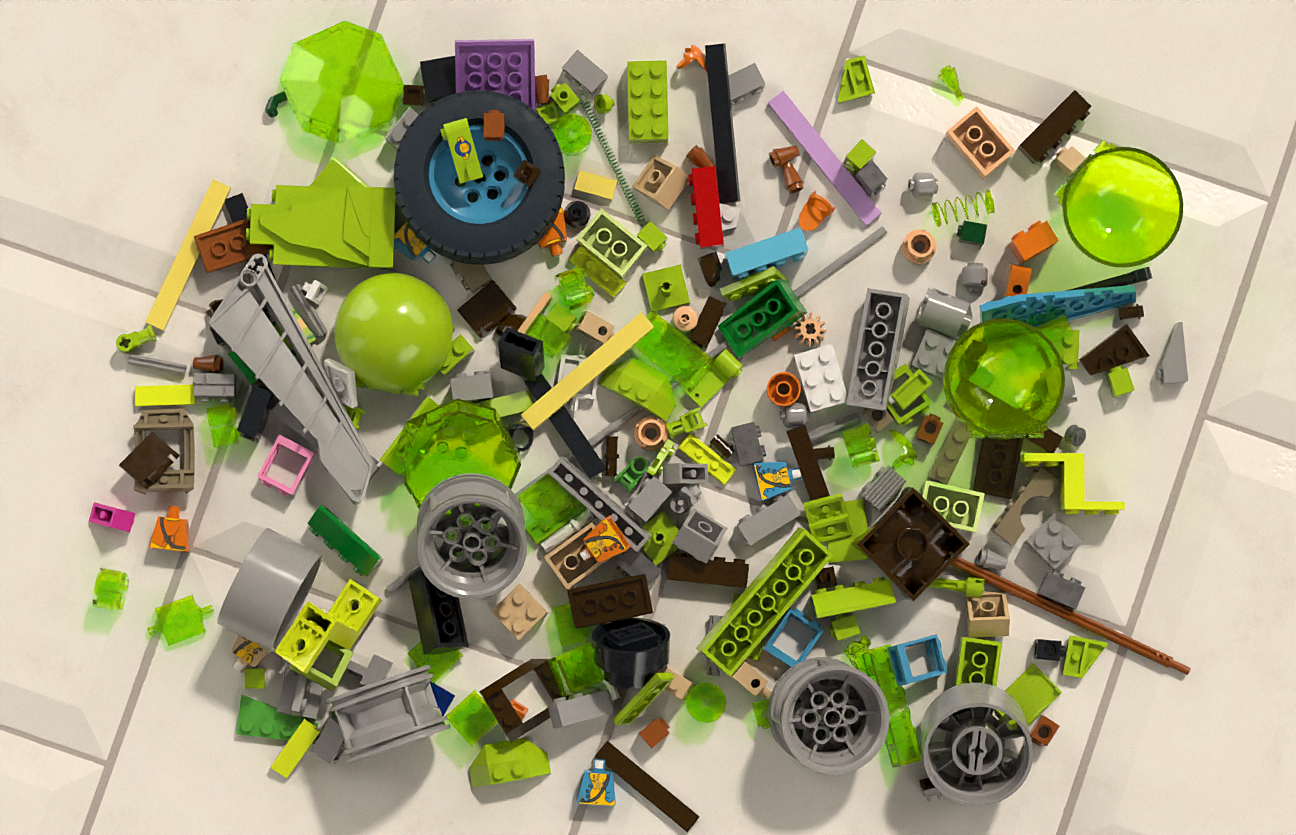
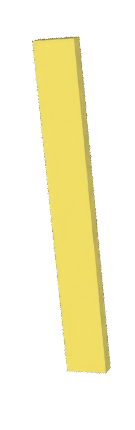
M214 179L212 180L145 321L146 323L163 331L165 330L200 256L194 236L213 229L231 187Z
M643 312L639 313L522 413L521 416L533 430H536L655 328Z

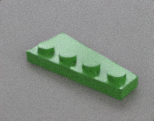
M241 695L236 734L289 740L304 719L317 728L319 723L306 718L277 713L278 708Z

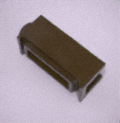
M711 296L708 297L698 318L697 325L689 338L692 346L700 350L703 347L708 348L706 343H710L724 310L722 309L727 306V303Z

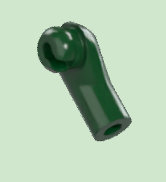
M282 91L268 99L265 112L268 113L269 117H276L278 115V104L289 100L286 92Z

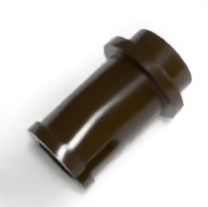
M1136 304L1133 307L1118 308L1120 320L1138 318L1139 320L1140 317H1144L1143 305L1139 306V304Z
M719 434L710 441V444L722 454V458L728 459L735 452L733 446L728 445Z
M828 445L825 448H814L818 460L829 459L831 461V459H835L834 447Z

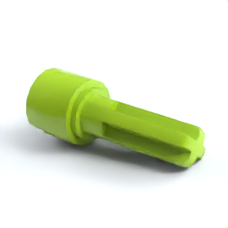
M968 577L964 581L936 578L928 587L964 592L966 597L982 599L985 579Z

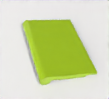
M336 157L327 164L310 185L348 188V186L370 187Z
M865 499L844 501L853 534L828 540V550L833 554V557L829 560L830 563L869 559L851 544L856 537H859L868 530Z
M1034 663L1005 690L1021 707L1028 726L1062 693ZM996 710L1002 717L1005 715L1004 712ZM1012 719L1008 723L1012 725L1015 724L1016 721Z

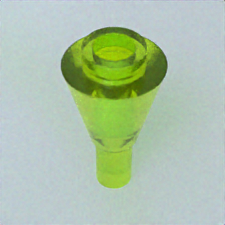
M948 65L940 69L941 74L938 77L953 91L957 101L965 98L959 87L955 66L951 68Z

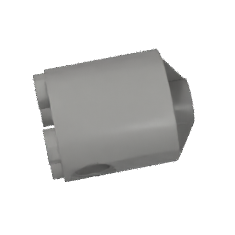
M928 288L923 301L926 305L925 307H920L915 321L919 322V325L953 339L965 333L973 318L970 303L935 288Z

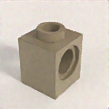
M864 408L866 412L863 416L877 433L894 420L887 410H878L882 413V419L875 421L872 418V412L875 409Z

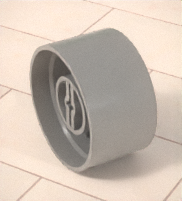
M266 528L256 540L241 565L223 602L217 624L273 652L300 611L316 578L323 556L270 528Z
M965 683L944 691L927 708L921 722L920 741L925 770L930 781L939 792L957 803L970 806H986L1008 798L1022 786L1032 766L1033 746L1025 715L1012 696L1002 689L989 684ZM969 707L971 711L964 712L958 716L955 715V712ZM993 708L1004 712L1005 715L997 720L989 712ZM1012 719L1016 721L1015 724H1007ZM935 729L945 732V742L929 744ZM986 733L992 735L996 740L993 748L988 753L985 745ZM965 734L967 743L966 755L956 748L959 740ZM1024 737L1019 753L1004 748L1005 739ZM936 751H943L940 755L933 754ZM1004 757L1011 758L1009 762L1002 761ZM953 760L961 769L957 778L941 770ZM995 768L1000 772V774L981 780L982 774H986ZM968 773L972 774L973 776L966 777L965 774Z

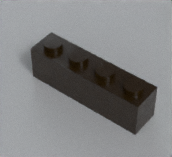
M1074 90L1018 146V149L1033 164L1037 161L1042 163L1049 155L1047 151L1051 147L1056 149L1062 143L1060 138L1065 133L1069 136L1076 129L1074 124L1079 119L1083 122L1090 115L1088 110L1092 106Z
M674 552V556H670L667 580L747 588L749 564H745L743 559H734L733 562H726L725 557L715 556L714 560H708L707 563L695 559V557H686V553Z

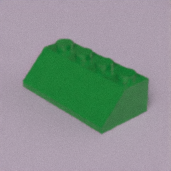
M320 505L307 522L311 526L308 530L316 537L321 535L325 539L323 543L329 549L333 550L335 548L340 552L338 557L346 564L350 561L355 566L353 570L361 577L363 575L368 577L383 561V558L325 506Z

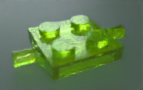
M192 594L155 608L158 624L148 627L147 630L151 631L149 632L150 636L161 632L169 646L205 633L206 628L203 623V616L214 612V610L210 609L212 608L211 604L200 608Z
M421 641L407 653L414 661L416 668L430 665L431 669L427 671L428 674L433 673L434 677L431 680L434 683L464 656L459 650L442 654L424 655Z

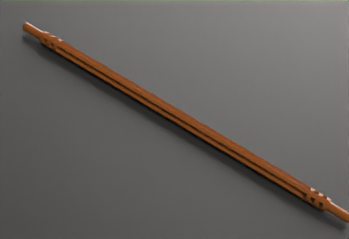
M957 557L950 564L954 568L976 578L985 579V582L1166 668L1171 667L1186 675L1190 672V667L1173 660V657L960 557Z

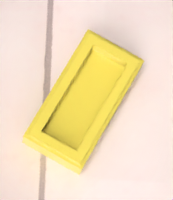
M579 170L574 190L612 200L617 180Z

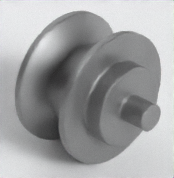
M1077 425L1069 426L1065 432V441L1073 446H1080L1086 438L1085 429Z

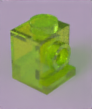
M770 698L751 703L757 726H762L763 729L770 728L768 717L763 718L761 716L763 711H768Z

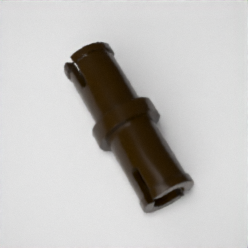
M606 436V454H604V458H606L605 466L607 469L605 470V476H617V458H619V454H617L618 436Z

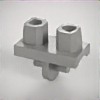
M696 484L689 489L686 486L683 487L672 498L669 504L672 512L676 514L686 513L698 502L696 498L702 492Z

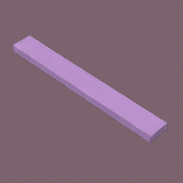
M784 91L768 102L771 109L865 226L882 214Z

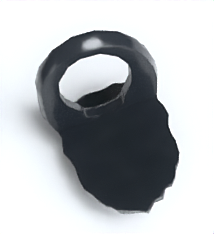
M520 420L510 423L505 430L507 444L517 452L528 450L533 443L534 432L529 424ZM517 430H523L529 438L528 444L523 448L514 446L512 442L514 432Z

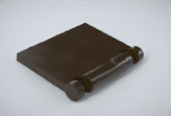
M492 280L457 311L481 339L483 334L479 329L483 327L488 333L510 315L506 309L508 305L514 311L517 307L495 281Z
M151 432L119 464V467L147 490L149 485L144 481L148 479L153 484L174 463L168 456L171 454L175 459H178L180 455L156 434Z

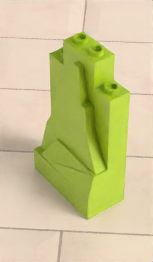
M276 185V190L272 189V201H275V205L251 204V208H247V220H251L250 228L246 229V240H250V245L274 246V249H270L269 261H273L274 266L393 270L395 188Z

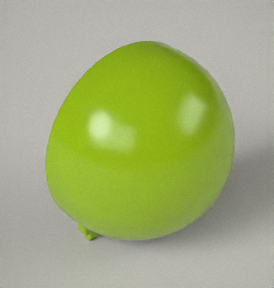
M403 273L380 274L358 284L341 303L334 326V339L338 355L345 366L354 370L356 387L365 388L367 385L368 389L402 394L404 390V395L415 397L419 396L420 390H424L425 383L444 364L449 354L453 337L451 314L440 293L424 280Z

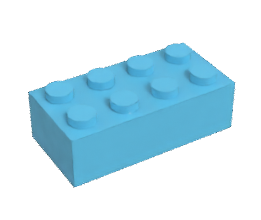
M800 227L727 252L724 258L732 280L737 279V281L747 278L751 273H759L772 266L775 268L785 266L789 260L793 259V262L803 260L809 249Z

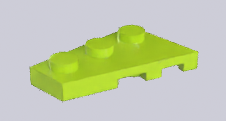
M773 266L720 288L722 296L727 300L736 301L740 298L760 293L776 279L786 280L788 284L789 281L784 274Z

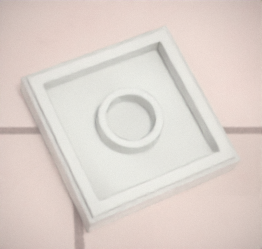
M330 358L324 360L325 373L340 401L351 408L358 406L354 370Z

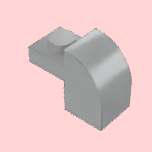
M374 654L367 668L352 660L349 661L346 668L350 669L348 673L358 678L362 675L363 678L360 684L368 685L385 679L393 662Z

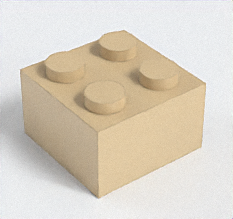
M518 584L491 611L518 640L548 613L521 584Z

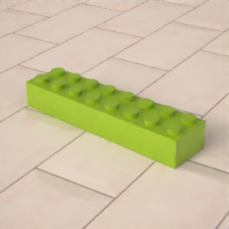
M798 527L696 649L720 671L731 677L833 557V554L806 529Z

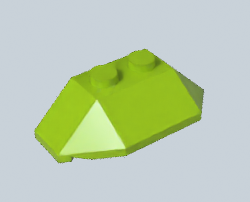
M635 358L609 366L598 382L599 386L666 422L676 406L668 376Z
M518 738L511 743L507 740L485 744L469 767L472 788L551 773L548 753L526 738Z

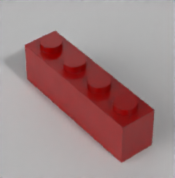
M715 166L693 168L691 170L692 174H688L689 186H693L694 194H690L691 206L695 205L696 213H692L693 225L698 226V233H695V243L700 245V250L724 247Z

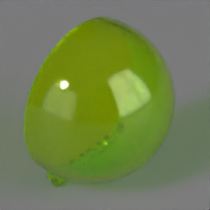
M1102 140L1093 150L1096 154L1092 155L1090 153L1066 179L1067 184L1063 183L1054 193L1059 199L1057 203L1062 208L1063 224L1072 243L1089 259L1102 265L1116 268L1142 265L1162 254L1175 239L1183 218L1184 204L1181 188L1173 172L1158 157L1137 148L1116 147L1112 142L1108 145Z
M1013 319L987 320L968 329L954 343L947 356L943 370V388L947 403L955 417L966 426V431H970L971 439L987 437L998 440L1025 438L1026 435L1029 438H1043L1044 431L1048 429L1047 421L1058 409L1065 387L1063 363L1052 342L1035 327Z

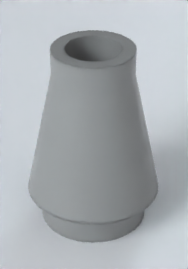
M987 548L985 550L980 549L977 556V564L981 565L982 568L1005 569L1007 566L1008 558Z

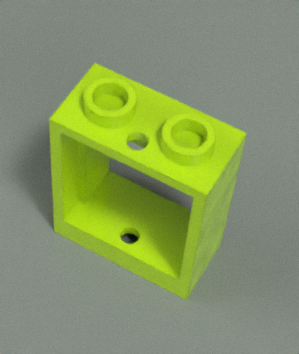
M906 363L896 369L894 381L906 374L908 379L913 375ZM925 391L920 395L924 403L901 418L890 401H888L887 411L897 426L901 423L905 426L914 420L912 416L916 413L922 415L930 410L929 405L932 402Z
M329 640L324 648L340 656L330 677L312 667L307 674L292 664L290 669L329 691H333L337 687L354 653ZM305 641L299 643L301 645L299 651L304 649Z

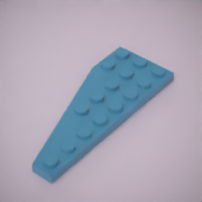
M1134 285L1021 294L1007 296L993 302L989 301L979 305L981 338L986 344L1136 302V290Z

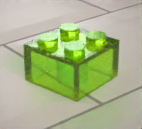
M540 313L525 331L526 335L543 341L544 354L551 359L554 356L559 359L572 341V337Z
M549 473L517 496L544 532L576 508Z
M590 642L547 659L562 696L573 694L604 680L601 668L594 664L593 649Z
M476 689L446 715L448 721L470 746H473L498 723Z

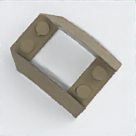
M184 409L144 410L139 416L138 422L133 425L135 448L146 438V431L184 430V470H166L153 484L146 479L144 482L149 485L147 490L135 481L134 491L146 495V492L185 491L187 494L194 489V424Z

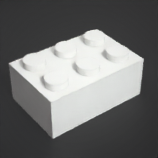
M832 344L793 356L810 413L847 403V392Z

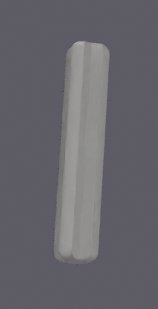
M299 283L291 287L293 295L317 336H325L328 333L310 300L305 297L306 294Z
M130 354L128 359L129 365L185 375L187 366L184 364Z
M854 413L809 431L808 434L811 442H816L861 423V418L858 413Z

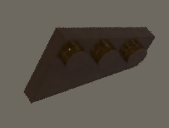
M1124 324L1078 360L1088 374L1092 376L1150 355L1128 324Z

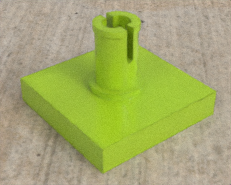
M681 264L642 273L651 312L690 303Z
M664 510L643 525L653 536L642 549L655 565H658L679 549L672 543L679 530Z

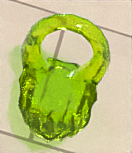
M889 430L894 440L904 450L892 463V469H897L907 463L914 465V458L918 459V456L912 444L900 432Z
M862 635L860 641H852L848 644L847 649H844V653L856 669L868 676H874L877 669L876 660L868 648L872 643L865 635Z

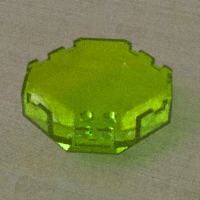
M345 20L293 43L279 79L302 131L336 144L344 143L355 137L362 139L377 130L391 126L404 92V83L382 34Z
M458 398L406 421L393 454L403 472L404 485L410 495L412 494L418 509L429 491L447 478L466 473L483 474L501 481L512 489L521 467L520 452L496 409ZM451 509L445 514H451Z

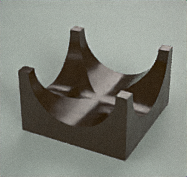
M905 487L891 508L872 527L851 542L856 549L868 557L897 586L906 599L915 601L970 545L913 487Z

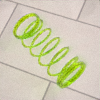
M989 189L985 190L986 202L978 191L975 195V203L971 196L967 194L965 196V207L961 199L956 197L955 210L948 199L944 203V212L938 202L932 203V213L936 226L941 227V218L937 204L943 214L946 225H948L947 201L958 223L957 198L963 207L967 220L969 219L967 196H969L976 215L979 217L977 206L978 193L983 200L987 214L989 215V211L991 214L995 213L991 191Z

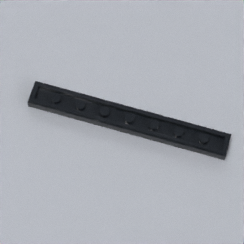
M726 43L705 45L719 202H740Z

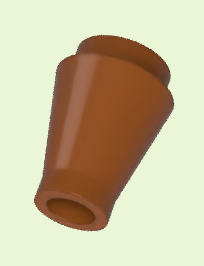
M547 74L535 76L537 104L549 102L550 79L547 78Z
M697 145L686 155L689 159L688 161L699 168L715 166L703 148Z
M796 145L773 149L769 153L773 167H782L795 157L800 156Z
M787 163L781 168L785 189L788 190L789 194L801 191L804 188V182L793 164Z
M218 354L194 357L193 359L194 369L216 374L223 371L224 360Z

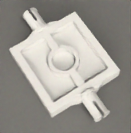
M579 343L578 355L562 354L557 383L588 358L586 356L588 344H584L583 348V343ZM599 376L571 399L569 410H573L574 406V411H578L579 399L595 400Z

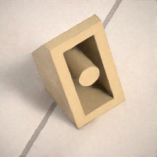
M1073 146L1068 150L1066 147L1061 149L1056 154L1058 157L1054 161L1068 179L1089 163V160Z

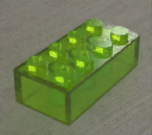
M652 310L647 315V318L655 328L633 347L691 393L713 367L715 361Z

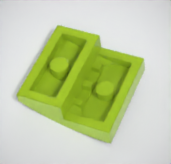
M842 493L803 503L811 534L820 543L853 534Z

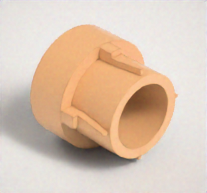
M924 229L911 231L902 243L904 257L913 264L928 262L936 252L934 237ZM921 242L924 245V251H915L914 243Z
M646 417L637 423L634 430V438L642 449L655 451L663 447L667 441V427L659 418ZM650 428L656 430L657 436L654 439H648L645 436L646 430Z

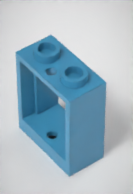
M797 608L787 611L763 648L790 667L805 660L823 632L820 629L821 624L813 619L809 622L803 618L805 614ZM791 616L815 632L797 661L772 645Z
M937 634L887 647L897 686L907 685L947 673V664L943 658L941 642ZM925 643L932 671L913 677L905 648Z

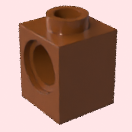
M489 110L488 113H484V141H504V113H500L499 110Z
M931 413L929 416L925 415L914 438L933 446L944 424L940 421L941 418ZM927 423H931L935 426V432L933 434H929L925 431V425Z
M1040 715L1029 732L1032 737L1031 741L1039 747L1042 744L1048 746L1060 726L1044 715ZM1042 726H1045L1048 730V734L1044 738L1038 735V730Z
M655 718L639 732V735L652 749L670 733L668 731L670 726L663 718L661 720Z

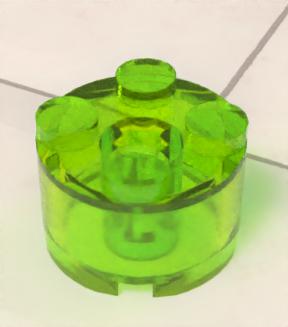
M573 113L565 114L557 119L552 132L559 143L561 152L566 156H577L584 153L592 143V129L588 120L583 116ZM569 132L576 133V138L568 137Z
M576 266L554 275L555 281L559 280L560 285L557 286L564 305L570 306L568 308L569 312L592 303V299L595 296L590 285L587 286L585 282L587 276L583 267L578 268Z
M868 423L842 431L844 444L853 469L880 461L877 450L873 451L877 447L874 437H869L872 433Z
M100 568L101 573L98 572L93 593L97 595V600H93V607L113 611L123 610L125 605L123 594L124 591H128L129 587L128 574L123 571Z
M702 682L695 685L689 691L686 698V707L689 714L695 720L709 723L716 721L723 715L726 708V697L722 689L717 685ZM703 697L705 699H707L708 697L711 699L710 707L705 706L703 708L701 706L703 703L701 699Z

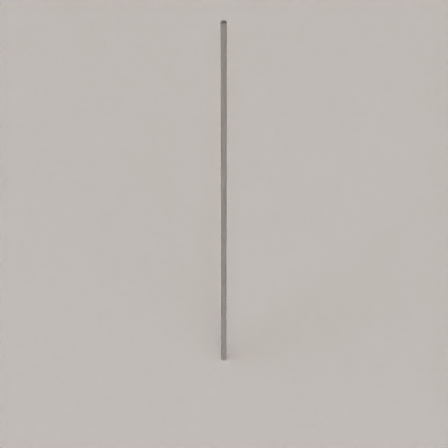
M883 226L795 289L794 293L796 296H801L887 233ZM727 340L670 380L671 388L676 387L720 355L725 349L731 347ZM638 406L633 407L589 439L588 442L593 447L644 409ZM572 452L565 457L570 462L576 459ZM551 468L516 492L515 495L518 500L552 477L548 473ZM484 519V520H482L480 523H482V524H487V523H489L490 521L487 520V519ZM420 563L388 585L387 589L389 592H394L405 584L409 577L421 572Z

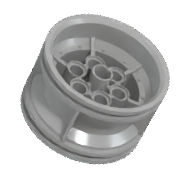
M459 474L441 481L429 491L422 501L417 516V554L422 571L435 587L454 597L479 599L497 594L507 588L517 578L524 566L527 555L525 519L520 501L507 485L483 474ZM451 509V514H445ZM462 516L470 517V519L467 521H464L460 518ZM501 517L504 519L507 526L498 524V521ZM484 519L490 521L488 524L480 523ZM455 530L456 533L450 535L447 533V531ZM434 535L444 539L439 548L436 545ZM489 537H494L496 540L494 542H488L486 539H488ZM457 547L463 549L461 552L453 551ZM503 548L500 554L492 559V552ZM476 551L482 552V555L475 556L473 555V553ZM467 558L472 566L461 565L456 562H461Z
M816 657L795 664L779 678L769 699V725L777 743L793 758L809 769L819 773L840 775L863 767L876 756L887 736L889 710L880 687L868 675L838 659ZM823 679H828L824 686H822L818 682ZM850 686L855 690L859 699L848 698ZM837 692H840V694H841L840 700L837 701V702H834V701H833V696H834V694L837 693ZM820 694L821 701L814 704V696ZM798 697H800L801 702L798 703V704H795L796 701H797V699H798ZM847 709H851V716L844 718V712ZM812 713L811 721L805 722V715ZM861 721L856 734L853 736L850 725ZM842 727L843 733L840 736H836V729ZM794 728L803 729V733L800 739L797 736ZM823 729V736L816 738L817 730ZM827 742H830L835 747L834 750L820 751Z
M430 665L368 684L326 700L327 704H332V708H329V711L336 714L347 750L343 751L344 755L349 754L350 759L346 760L347 764L451 728L450 724L445 725L444 721L448 720L447 716H442L441 710L437 706L430 685V679L434 676L433 673L428 674L427 671L431 669Z

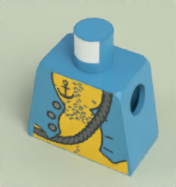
M407 222L394 234V249L413 262L422 257L429 264L436 257L429 247L414 234Z
M786 462L753 464L761 501L791 490L790 481L801 479L799 467L788 470Z
M593 759V770L584 771L577 804L616 805L613 771H605L604 759Z

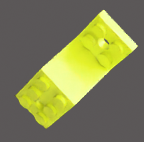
M1023 453L1020 455V463H1025V467H1037L1039 463H1045V467L1059 466V481H1061L1059 483V510L1065 511V515H1077L1079 511H1085V515H1097L1099 511H1104V515H1117L1119 511L1125 510V502L1085 501L1084 453Z
M349 579L329 612L307 601L274 652L307 674L329 640L350 650L382 602V599L354 580ZM358 601V609L352 611V604ZM305 641L304 649L299 651V643Z

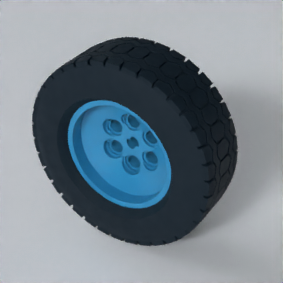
M470 90L455 93L436 101L422 111L411 123L403 135L396 153L394 187L401 212L407 224L427 247L441 256L456 262L489 265L504 262L523 254L537 244L549 231L562 205L565 191V168L562 152L554 133L536 111L522 101L506 94L487 90ZM489 110H499L500 113H504V141H484V113H488ZM467 118L481 171L486 180L485 182L481 181L480 184H477L475 180L466 182L465 186L457 187L455 182L458 180V175L448 140L443 141L440 129L444 128L443 124ZM490 157L493 163L490 166H485L482 164V160ZM524 159L541 170L530 188L513 177ZM501 172L505 174V179L497 181L494 176ZM490 191H496L498 197L491 200L487 197V194ZM470 194H476L479 197L474 203L469 202L467 199Z

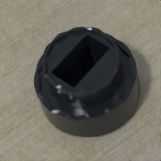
M627 618L600 624L592 632L594 664L604 671L605 681H608L612 686H619L623 689H630L632 687L636 689L643 688L669 662L670 631L663 624L645 618Z

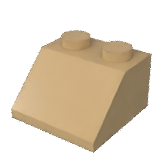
M653 155L632 187L655 204L669 210L689 180L688 175L678 166Z
M1005 591L983 592L982 599L966 597L969 638L1009 636L1010 616Z

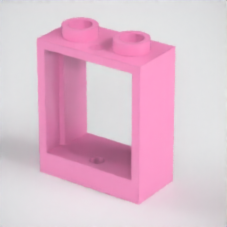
M279 434L257 477L261 479V484L269 488L272 485L278 487L277 492L288 497L289 494L295 496L316 453ZM282 445L307 458L291 488L266 476Z

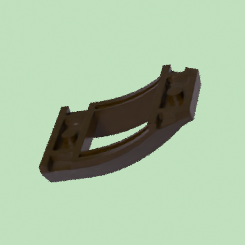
M530 659L479 691L510 743L551 717L548 708L523 723L502 689L534 670L553 702L554 699L566 697V700H568L571 695L570 688L551 659Z

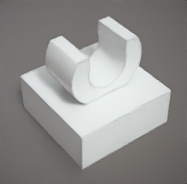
M314 280L312 285L305 282L302 289L307 292L305 296L307 299L320 305L328 287Z

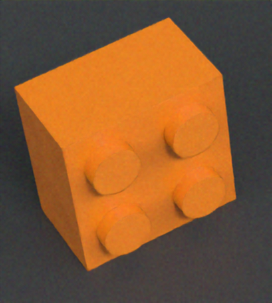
M1039 220L1032 224L1026 233L1022 230L1011 238L1012 241L1008 246L1020 265L1053 247L1059 241L1047 220L1043 223Z

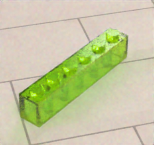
M891 644L861 651L867 675L880 687L887 701L889 728L885 743L892 768L921 761L922 758L921 749L916 740V730L910 718L911 712L906 703L905 690L902 686H897L887 647H891Z

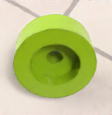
M599 94L594 99V107L599 114L609 113L615 105L614 99H611L608 94Z

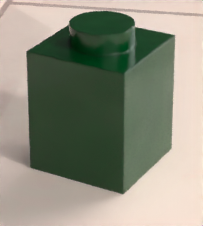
M964 220L962 225H958L956 236L960 237L959 242L983 246L987 224Z

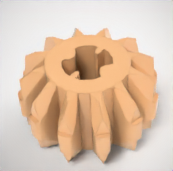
M810 313L809 319H807L806 315L802 316L804 322L799 319L796 321L801 327H793L794 331H800L794 337L799 338L802 336L800 344L807 340V347H810L811 340H813L815 345L819 344L817 338L824 340L825 337L820 333H826L827 329L820 328L826 324L825 321L818 323L820 315L814 320L813 313ZM805 326H814L813 331L815 333L812 334L811 332L810 335L807 334V329L805 328Z

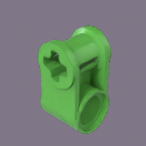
M635 457L617 475L614 482L620 483L629 494L648 471V461L643 457ZM637 460L645 462V469L643 471L635 469L634 464Z

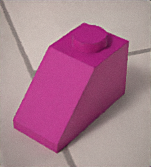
M94 502L89 522L130 532L134 523L135 513Z

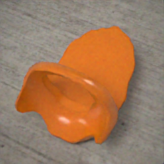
M691 45V48H685L684 59L676 67L682 69L697 59L707 72L706 55L695 45Z
M815 190L809 196L807 203L799 214V226L805 231L816 229L826 216L834 212L836 207H832L825 198L816 195Z

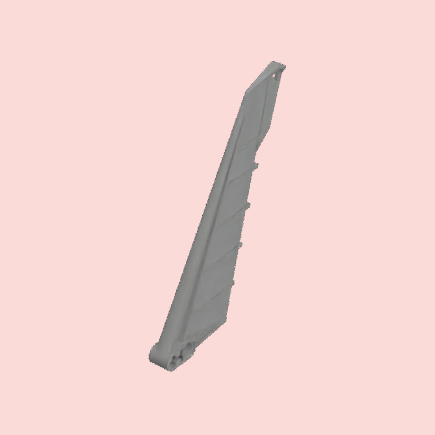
M255 254L248 261L208 324L231 347V351L235 352L256 374V380L259 378L280 400L278 405L280 407L284 405L305 427L302 433L305 435L308 431L317 440L320 463L349 497L351 502L357 505L365 498L374 461L270 272L266 257L262 254ZM255 263H256V264H258L259 266H258V268L256 269V271L254 272V271L252 270V268L254 267V265H255ZM243 278H248L251 284L245 283ZM253 287L262 300L260 306L250 293ZM264 305L282 331L281 337L263 312L262 308ZM285 337L303 364L302 368L284 343L283 339ZM305 369L307 370L308 374L310 375V377L312 378V380L314 381L315 385L317 386V388L319 389L324 398L320 396V394L318 393V391L316 390V388L304 372ZM360 490L358 497L352 493V491Z

